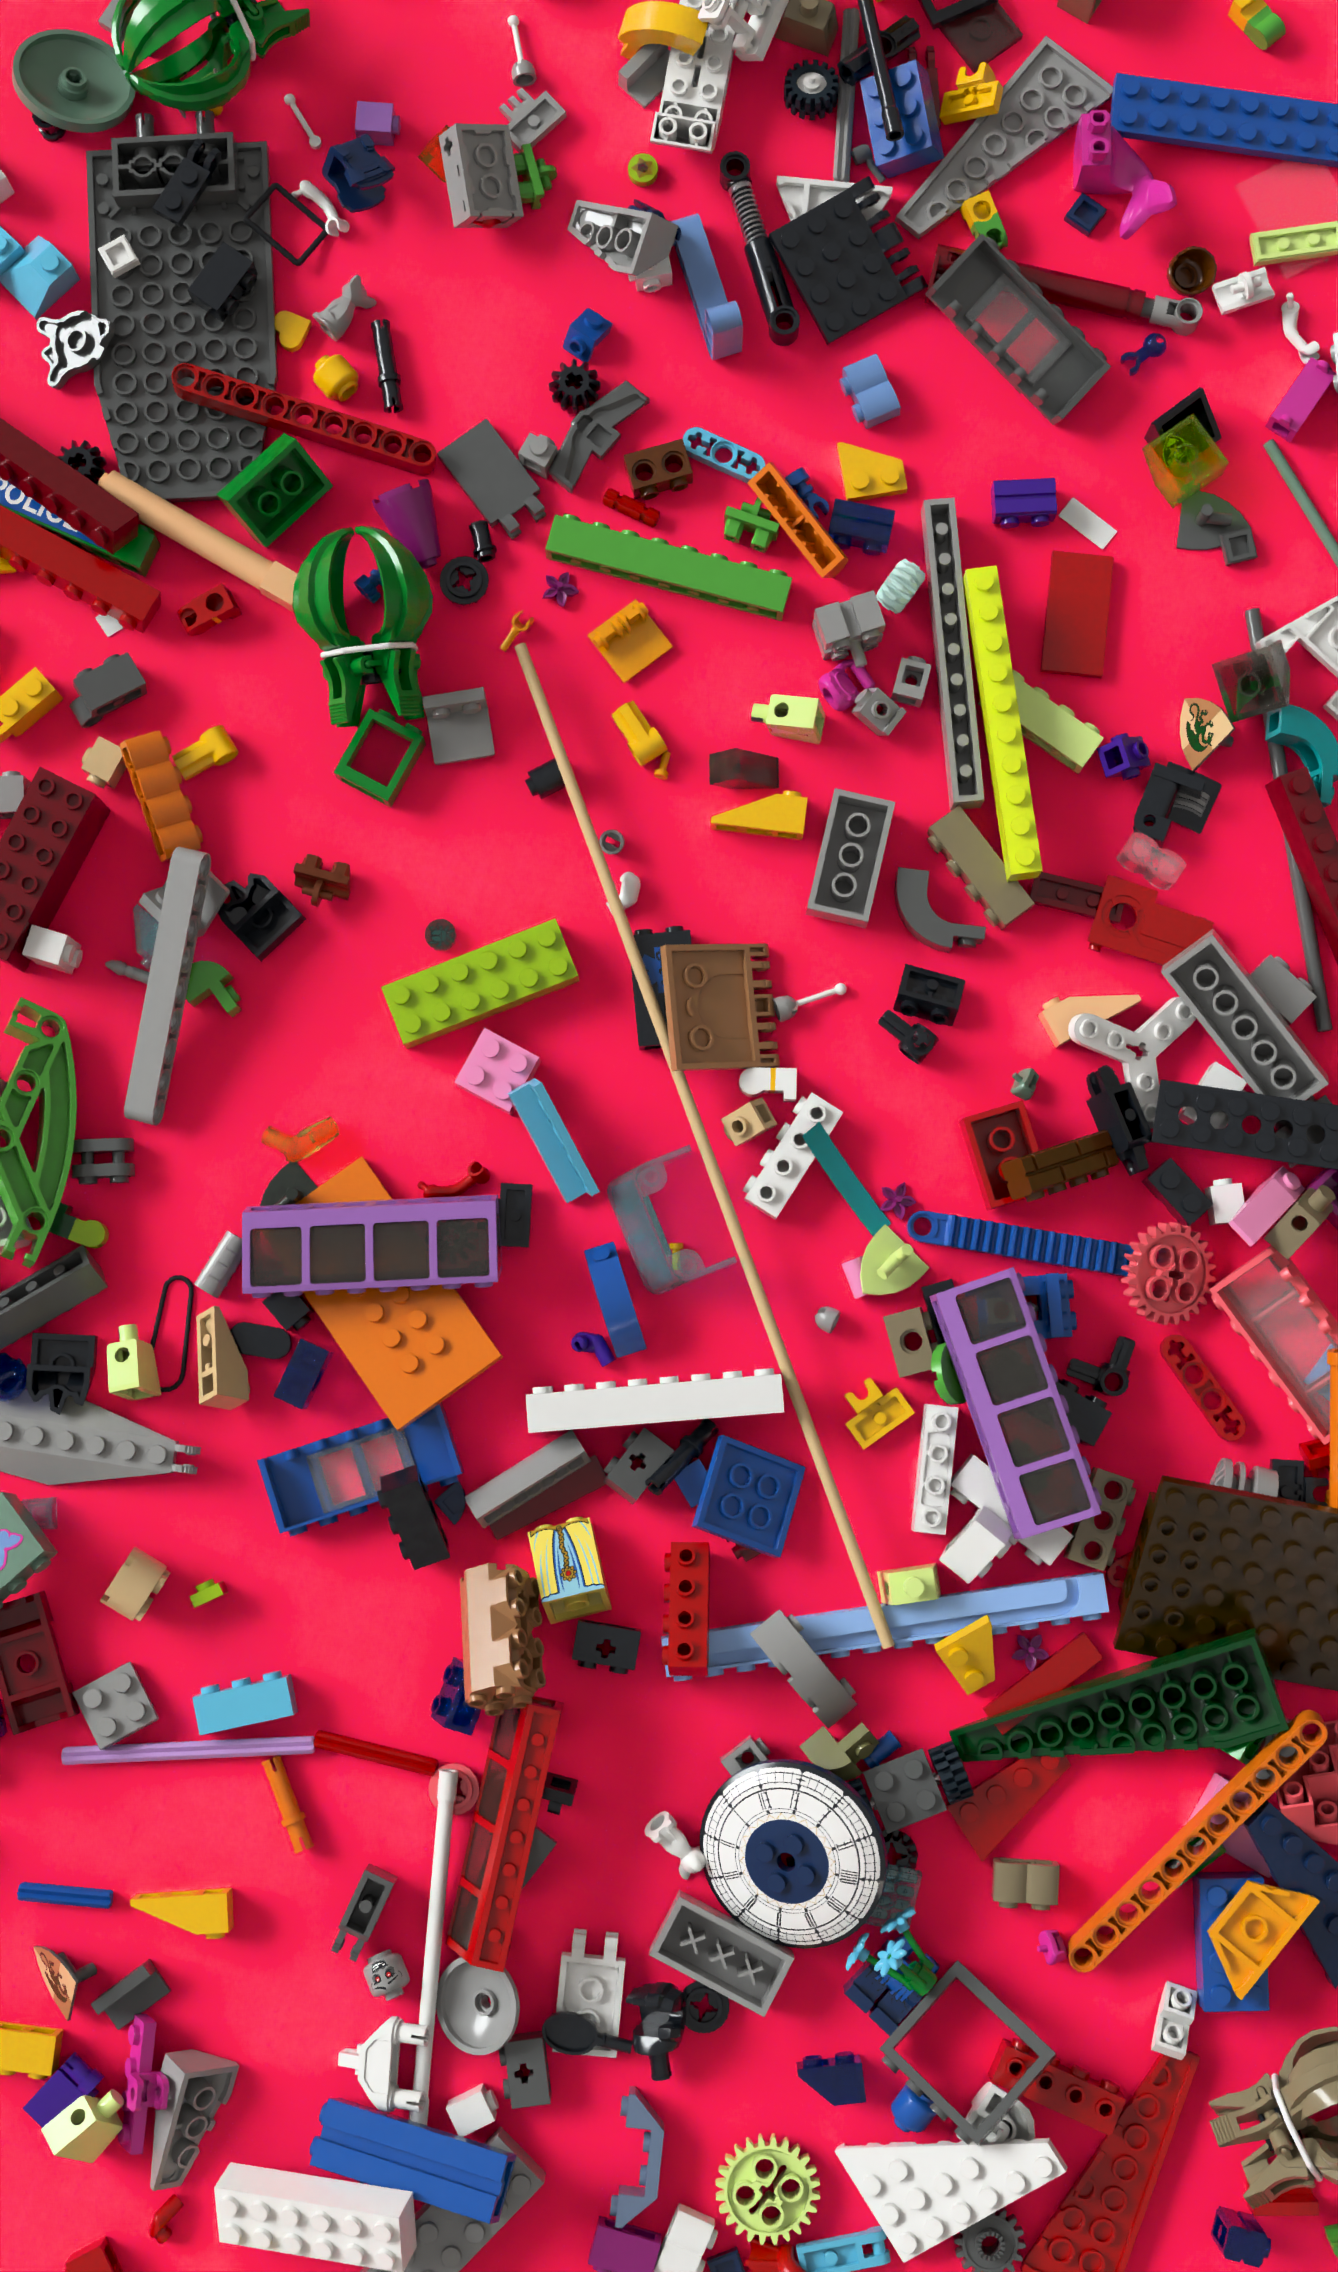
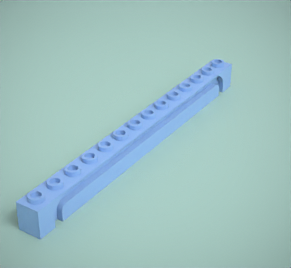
M1099 1571L942 1594L938 1599L901 1605L880 1604L895 1643L894 1649L912 1647L913 1641L925 1639L926 1644H935L943 1640L944 1636H950L985 1615H988L990 1618L992 1635L1007 1633V1627L1019 1625L1020 1630L1039 1628L1038 1622L1051 1621L1052 1626L1070 1623L1071 1617L1082 1616L1083 1621L1101 1619V1613L1109 1612L1104 1574ZM867 1606L794 1616L804 1628L799 1633L817 1655L831 1653V1658L850 1656V1650L862 1649L864 1654L882 1651V1645ZM764 1621L709 1629L708 1676L705 1677L723 1675L724 1669L736 1667L737 1672L752 1671L756 1669L755 1664L767 1662L768 1667H776L750 1635ZM669 1635L661 1636L662 1647L668 1646ZM665 1665L666 1677H672L669 1675L668 1665ZM673 1676L674 1681H685L693 1679V1676Z

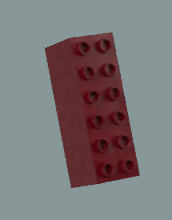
M39 767L0 840V961L24 973L31 962L30 959L22 955L31 925L49 928L111 812L96 794L42 767Z

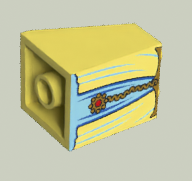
M573 1517L568 1519L566 1523L555 1526L544 1524L536 1527L534 1531L528 1532L540 1597L550 1624L612 1610L590 1517Z

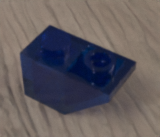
M843 2051L835 2053L834 2058L822 2059L821 2055H809L803 2057V2061L796 2062L798 2077L832 2105L838 2106L866 2102L860 2055H854V2052Z

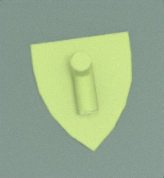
M886 1224L880 1228L866 1246L860 1271L862 1294L881 1296L897 1293L909 1288L929 1269L913 1252L912 1246L905 1244Z

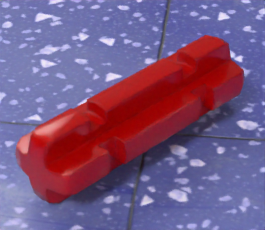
M608 488L602 500L605 506L611 509L616 507L618 512L637 521L643 520V524L652 528L658 524L660 511L652 507L646 508V504L627 495L620 496V492L612 488Z

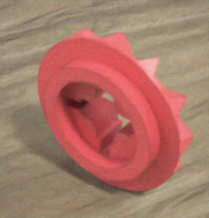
M458 1763L443 1765L439 1769L458 1770V1779L462 1778L459 1789L463 1791L464 1795L456 1794L453 1815L466 1813L474 1806L478 1799L480 1790L478 1778L468 1766ZM439 1769L431 1777L428 1787L430 1800L436 1809L438 1808Z

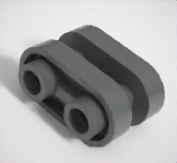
M101 1138L74 1140L73 1154H81V1164L72 1165V1178L78 1179L80 1185L98 1184L99 1178H110V1183L114 1184L129 1183V1177H135V1164L125 1163V1153L135 1151L134 1139ZM112 1153V1163L94 1164V1154Z

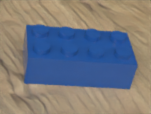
M1256 1871L1198 1872L1192 1877L1196 1984L1198 1991L1197 2004L1204 2012L1270 2011L1268 1968L1245 1997L1240 2000L1233 1991L1207 1933L1210 1926L1247 1880L1264 1884V1877Z

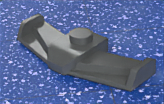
M626 380L587 409L581 410L571 421V427L548 471L554 481L572 494L591 454H594L602 461L621 439V434L614 427L643 406L649 404L650 399Z

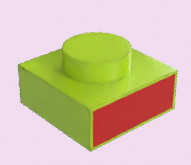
M212 1578L195 1586L197 1593L189 1597L194 1608L229 1591L224 1581L215 1584Z

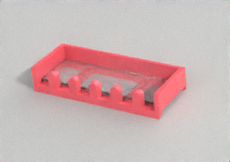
M1270 1246L1209 1289L1212 1293L1211 1298L1218 1309L1221 1311L1225 1310L1228 1314L1233 1330L1239 1336H1244L1250 1344L1249 1350L1258 1362L1262 1361L1268 1368V1375L1273 1384L1278 1388L1282 1387L1288 1395L1287 1400L1290 1407L1297 1414L1301 1413L1308 1422L1306 1426L1310 1434L1315 1439H1320L1325 1445L1330 1442V1365L1327 1364V1350L1338 1348V1322L1290 1258L1287 1260L1273 1246Z

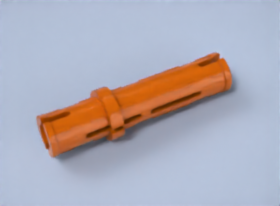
M278 1755L272 1758L276 1771L273 1770L270 1759L261 1762L264 1767L283 1820H281L282 1827L286 1826L294 1853L296 1854L303 1851L299 1840L300 1837H302L306 1849L313 1847L314 1843H312L304 1822L306 1815L304 1811L301 1812L281 1759L282 1757Z

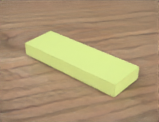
M1338 221L1251 233L1249 241L1253 265L1261 266L1338 255Z

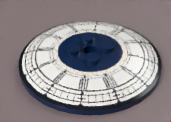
M793 1759L761 1761L749 1765L732 1775L717 1790L706 1808L700 1829L699 1842L700 1850L706 1860L703 1868L706 1879L723 1908L735 1921L778 1945L802 1949L818 1948L837 1943L852 1935L865 1924L876 1909L882 1897L887 1879L888 1861L885 1840L878 1821L868 1804L852 1786L834 1773L820 1766ZM788 1853L792 1855L795 1859V1866L785 1865L781 1860V1854Z

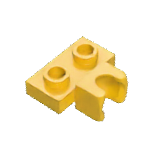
M981 62L977 72L972 76L966 74L967 69L965 66L959 69L956 81L958 90L944 93L939 116L944 125L999 113L1004 88L999 80L996 81L994 72L986 62Z
M870 1377L864 1381V1385L868 1390V1395L864 1400L858 1399L852 1392L844 1395L857 1414L845 1425L863 1450L915 1413L897 1387L883 1396Z

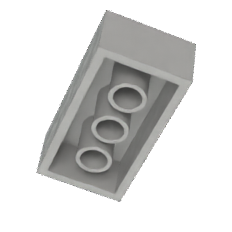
M837 788L834 789L805 915L866 928L895 807L894 801Z

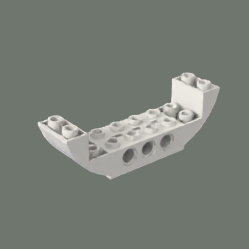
M680 0L679 4L700 11L703 0ZM731 0L728 6L734 10L737 2ZM708 23L703 43L693 56L671 47L659 112L655 111L650 137L651 144L710 154L714 151L721 126L735 51L731 46L737 35L728 24L725 29H711Z

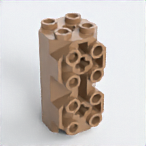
M486 1563L466 1569L464 1578L461 1577L460 1579L465 1702L470 1707L485 1709V1714L488 1716L502 1715L504 1710L514 1707L525 1708L526 1703L532 1705V1697L539 1688H543L546 1684L542 1666L544 1646L540 1638H533L531 1633L534 1627L542 1624L538 1600L540 1594L538 1582L535 1577L530 1578L528 1572L515 1564H506V1570L497 1569V1563Z

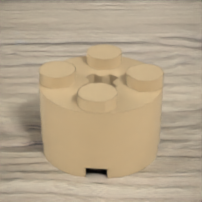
M134 1547L100 1602L129 1620L133 1621L136 1619L140 1622L154 1600L149 1596L150 1593L158 1594L171 1572L166 1570L167 1565L139 1548Z

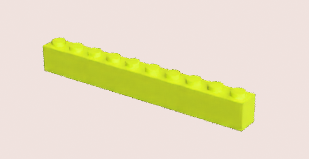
M997 565L966 569L963 576L964 597L1006 880L1010 882L1038 878L1043 870Z

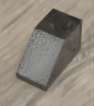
M739 748L709 754V785L727 789L779 788V758Z

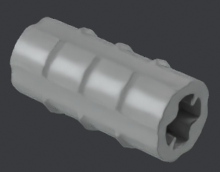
M228 1230L218 1243L213 1254L209 1256L210 1259L205 1267L201 1269V1273L194 1285L216 1298H219L224 1288L228 1286L227 1283L232 1275L236 1273V1269L242 1261V1238Z

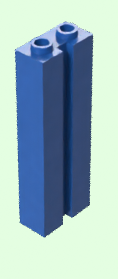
M340 2097L328 2098L327 2103L322 2106L319 2122H321L323 2128L321 2135L315 2136L311 2143L309 2153L312 2157L309 2165L369 2185L412 2191L413 2199L488 2224L499 2222L517 2154Z

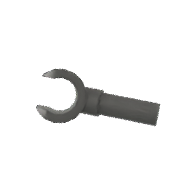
M866 144L854 147L851 156L855 165L858 166L866 163L880 184L884 182L886 178L876 167L870 147Z

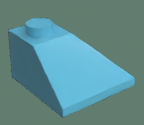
M39 235L24 248L25 253L0 275V283L36 320L80 280L75 268L52 243Z

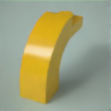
M665 1L636 3L625 11L617 38L623 44L620 56L631 59L642 46L647 44L667 45L693 56L703 43L709 22H701L698 19L700 11L681 4Z

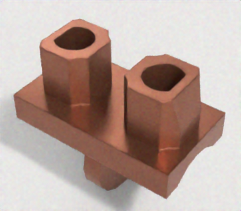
M307 854L301 864H295L293 870L295 874L294 885L302 888V894L312 896V906L318 907L322 899L332 901L333 897L349 899L351 893L349 864L334 862L333 868L329 872L321 869L323 859L312 854Z

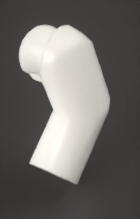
M630 871L623 873L620 877L622 884L619 897L624 910L637 902L641 887L639 877ZM606 902V905H607V907H608L610 913L612 914L611 909H610V906H609L608 902Z

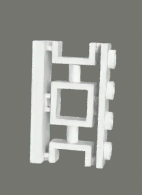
M703 0L698 19L701 22H709L711 29H725L728 24L737 33L731 48L736 51L735 55L741 61H763L789 1L735 0L737 3L733 10L728 6L731 0ZM746 11L751 15L748 23L743 19Z

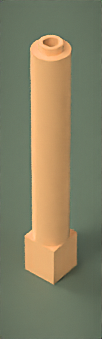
M113 470L109 474L105 472L97 485L139 513V520L259 589L262 595L294 612L293 590L298 573L277 561L272 562L117 471Z

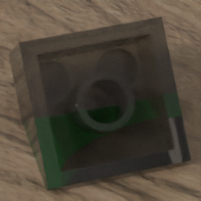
M1281 639L1224 657L1211 664L1228 717L1232 723L1290 704V666Z

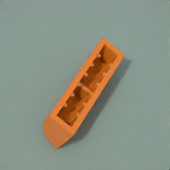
M769 462L747 482L821 578H834L848 562L847 556L773 462Z

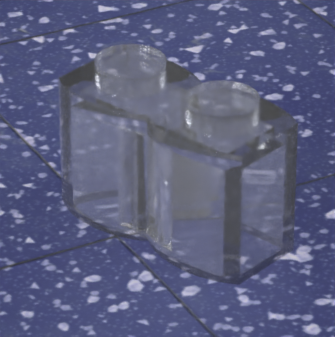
M1139 832L1131 834L1116 857L1124 868L1134 873L1143 874L1144 878L1151 885L1163 890H1169L1186 867L1185 861L1177 853L1160 848L1151 837Z

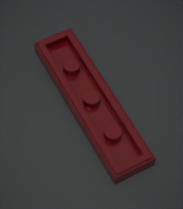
M596 1454L589 1457L591 1462L489 1525L496 1540L606 1485L603 1481L607 1475L603 1471L604 1469Z

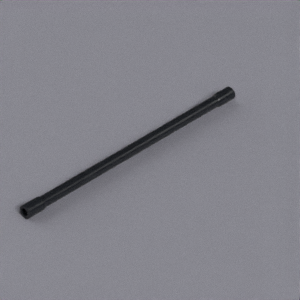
M857 0L882 109L881 116L886 139L888 141H898L903 138L904 129L900 111L896 105L873 0Z

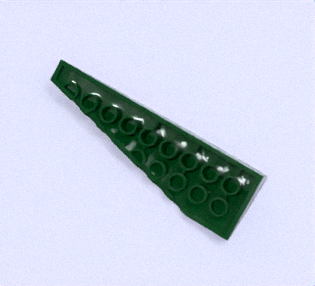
M1256 1628L1083 1682L997 1715L987 1716L949 1731V1734L962 1762L1015 1757L1029 1759L1034 1756L1064 1757V1755L1073 1754L1087 1756L1126 1754L1150 1750L1152 1752H1165V1750L1170 1749L1198 1750V1748L1208 1747L1223 1749L1289 1730V1725L1267 1657ZM1030 1714L1004 1735L994 1725Z

